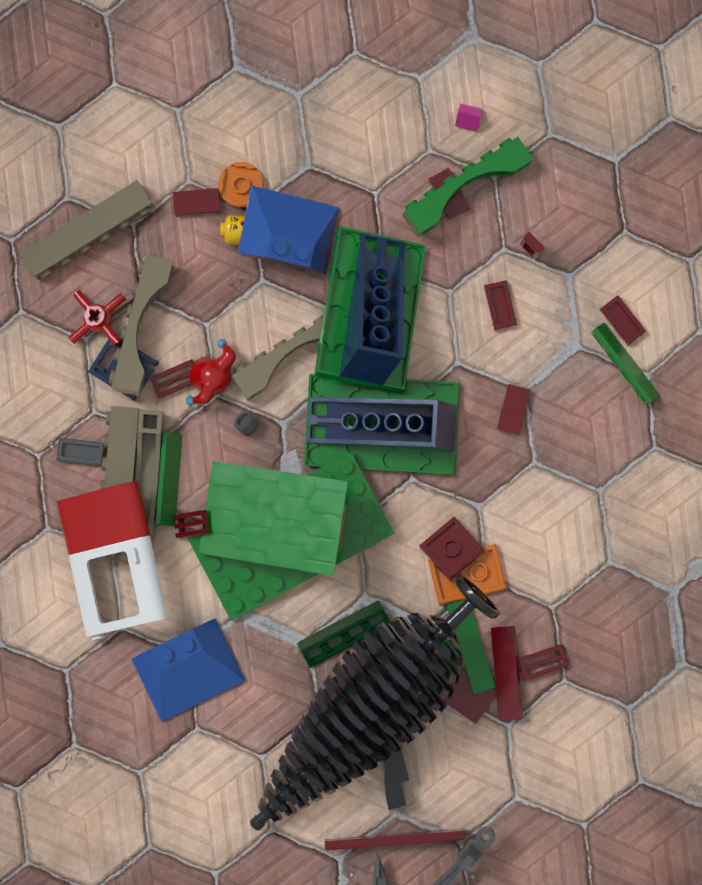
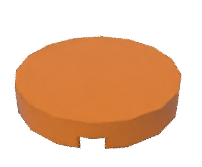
M236 162L228 166L221 173L218 181L219 192L223 200L236 208H247L251 186L264 188V180L261 173L255 166L246 162Z

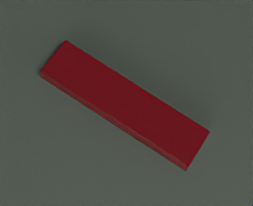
M515 626L491 628L499 721L523 719Z

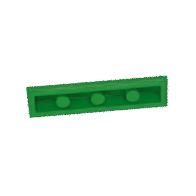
M605 323L596 327L591 334L643 403L648 405L659 397L657 390Z
M164 432L162 436L155 522L157 525L174 526L175 524L173 515H176L182 446V435L177 433Z
M463 600L446 605L449 615ZM472 612L456 628V632L460 640L458 646L473 694L495 688V683Z

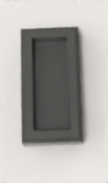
M59 438L56 461L102 466L105 452L104 442Z

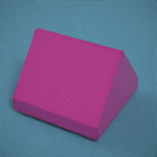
M460 104L455 126L477 131L482 109Z

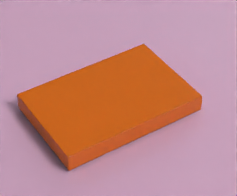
M496 544L482 547L485 552L459 573L473 582L484 594L506 589ZM428 560L438 604L441 605L465 599L466 597L455 585L456 577L449 581L432 561Z

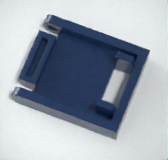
M108 339L88 370V373L111 387L112 384L109 383L110 373L112 370H116L118 362L115 361L114 357L107 369L99 366L110 347L116 350L117 348H122L123 340L115 347ZM138 349L139 360L146 375L142 387L143 390L155 371L148 366L149 362L154 366H158L159 362ZM122 393L133 401L137 399L136 396Z

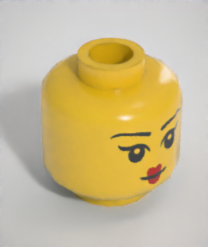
M228 215L225 222L220 223V236H224L226 244L239 245L245 216Z

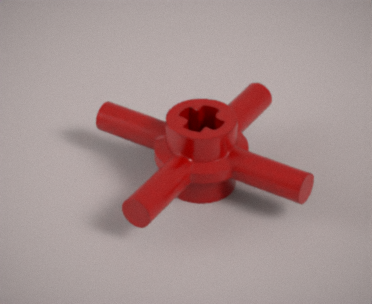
M81 290L76 291L73 296L83 307L85 314L84 324L68 337L71 342L75 344L91 330L93 332L102 331L115 347L118 346L122 340L109 325L111 322V312L127 300L125 296L120 292L105 306L100 304L92 305Z

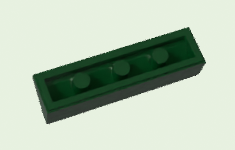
M375 601L299 641L297 645L309 668L351 647L357 640H365L363 634L368 630L378 632L375 628L377 625L383 622L385 624H392L381 603Z

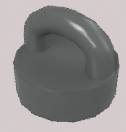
M246 410L237 416L234 425L240 433L249 436L257 430L259 419L251 411Z

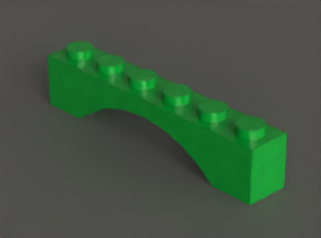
M519 137L513 140L511 138L506 139L499 144L500 149L494 153L492 150L486 152L480 157L481 161L475 165L473 162L469 163L461 169L463 173L457 177L454 174L442 182L444 185L439 189L433 187L423 194L425 198L419 202L415 199L408 203L402 216L416 237L419 238L437 226L446 203L463 186L490 176L512 177L529 166L533 158Z

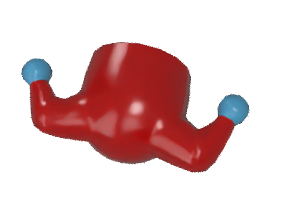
M219 339L217 342L218 347L223 349L220 357L217 359L207 356L201 357L192 365L190 382L200 393L196 397L188 396L186 399L187 405L208 404L215 395L223 393L231 383L230 368L235 362L237 354L227 344L225 339Z

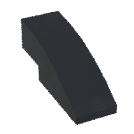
M402 750L397 753L395 751L390 752L391 757L385 761L384 783L388 810L406 806L401 782L408 781L409 776Z

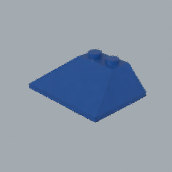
M251 186L237 254L258 259L268 258L301 266L303 270L325 274L339 207Z
M216 619L199 625L132 658L133 664L161 722L245 681Z

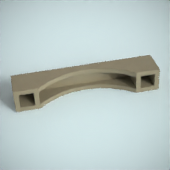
M146 254L145 261H140L138 274H141L139 283H134L132 296H135L133 304L128 306L126 317L129 318L128 325L123 326L121 332L122 348H117L115 361L118 362L116 370L111 371L109 383L112 384L113 391L136 397L141 395L146 375L138 356L137 338L139 327L150 304L169 288L174 269L172 260Z
M323 315L313 321L314 325L307 330L303 327L294 332V338L289 341L283 339L273 346L275 349L268 354L266 351H263L255 356V361L247 366L244 363L234 369L235 374L232 377L247 401L267 389L276 368L288 355L298 348L320 340Z
M139 409L135 481H138L153 548L165 413L163 411Z

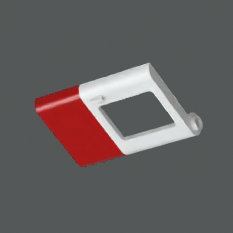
M138 481L127 482L56 501L86 637H91V640L94 641L105 638L104 633L167 619V611ZM124 551L128 557L139 614L103 623L100 617L89 562L95 558Z

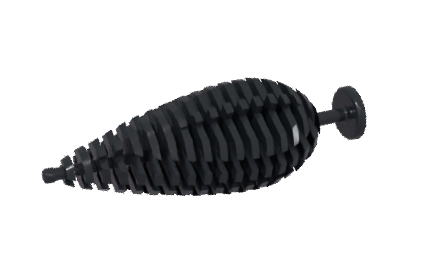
M462 574L455 578V585L466 598L446 619L430 615L435 622L434 624L419 613H411L407 615L412 623L410 624L403 617L390 618L392 625L383 622L375 627L378 632H372L371 630L365 632L363 637L367 642L357 640L352 645L356 653L345 652L342 659L346 664L343 663L341 666L339 662L336 663L332 670L336 676L333 678L330 675L327 676L324 681L326 688L324 690L321 687L315 693L317 701L313 703L311 700L307 707L308 714L306 716L303 714L299 720L300 727L294 728L291 734L293 741H289L284 750L286 756L281 755L278 760L280 770L273 769L271 774V781L276 788L274 790L271 783H266L263 792L269 801L266 803L263 798H260L258 804L260 812L250 820V825L253 829L261 830L269 819H272L273 822L282 820L280 812H285L288 817L296 814L295 804L300 809L311 806L308 802L310 800L308 796L312 801L318 802L324 799L320 794L322 791L331 795L336 792V789H339L338 786L344 787L352 782V778H360L365 775V770L376 768L378 761L381 762L383 760L385 762L391 757L390 752L395 751L397 753L403 748L402 743L407 742L409 744L416 738L413 733L418 732L421 734L427 727L423 722L431 724L437 719L433 710L436 712L439 710L442 713L447 707L442 697L445 699L447 697L449 699L452 698L454 688L450 683L455 684L456 682L458 685L460 675L456 666L460 667L462 665L461 652L447 637L454 638L457 644H460L456 628L476 608L492 619L500 615L496 605L473 582Z

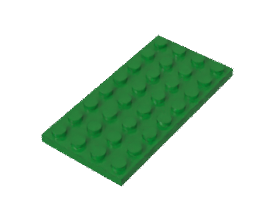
M352 452L308 474V476L348 481L345 500L347 511L341 550L337 552L336 565L395 534ZM201 534L188 538L231 621L319 574L199 553Z

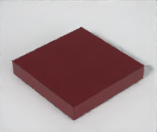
M455 517L451 518L419 545L423 553L449 581L485 552L482 546Z

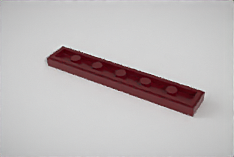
M452 829L325 839L324 842L325 850L328 851L459 841L465 839V830Z

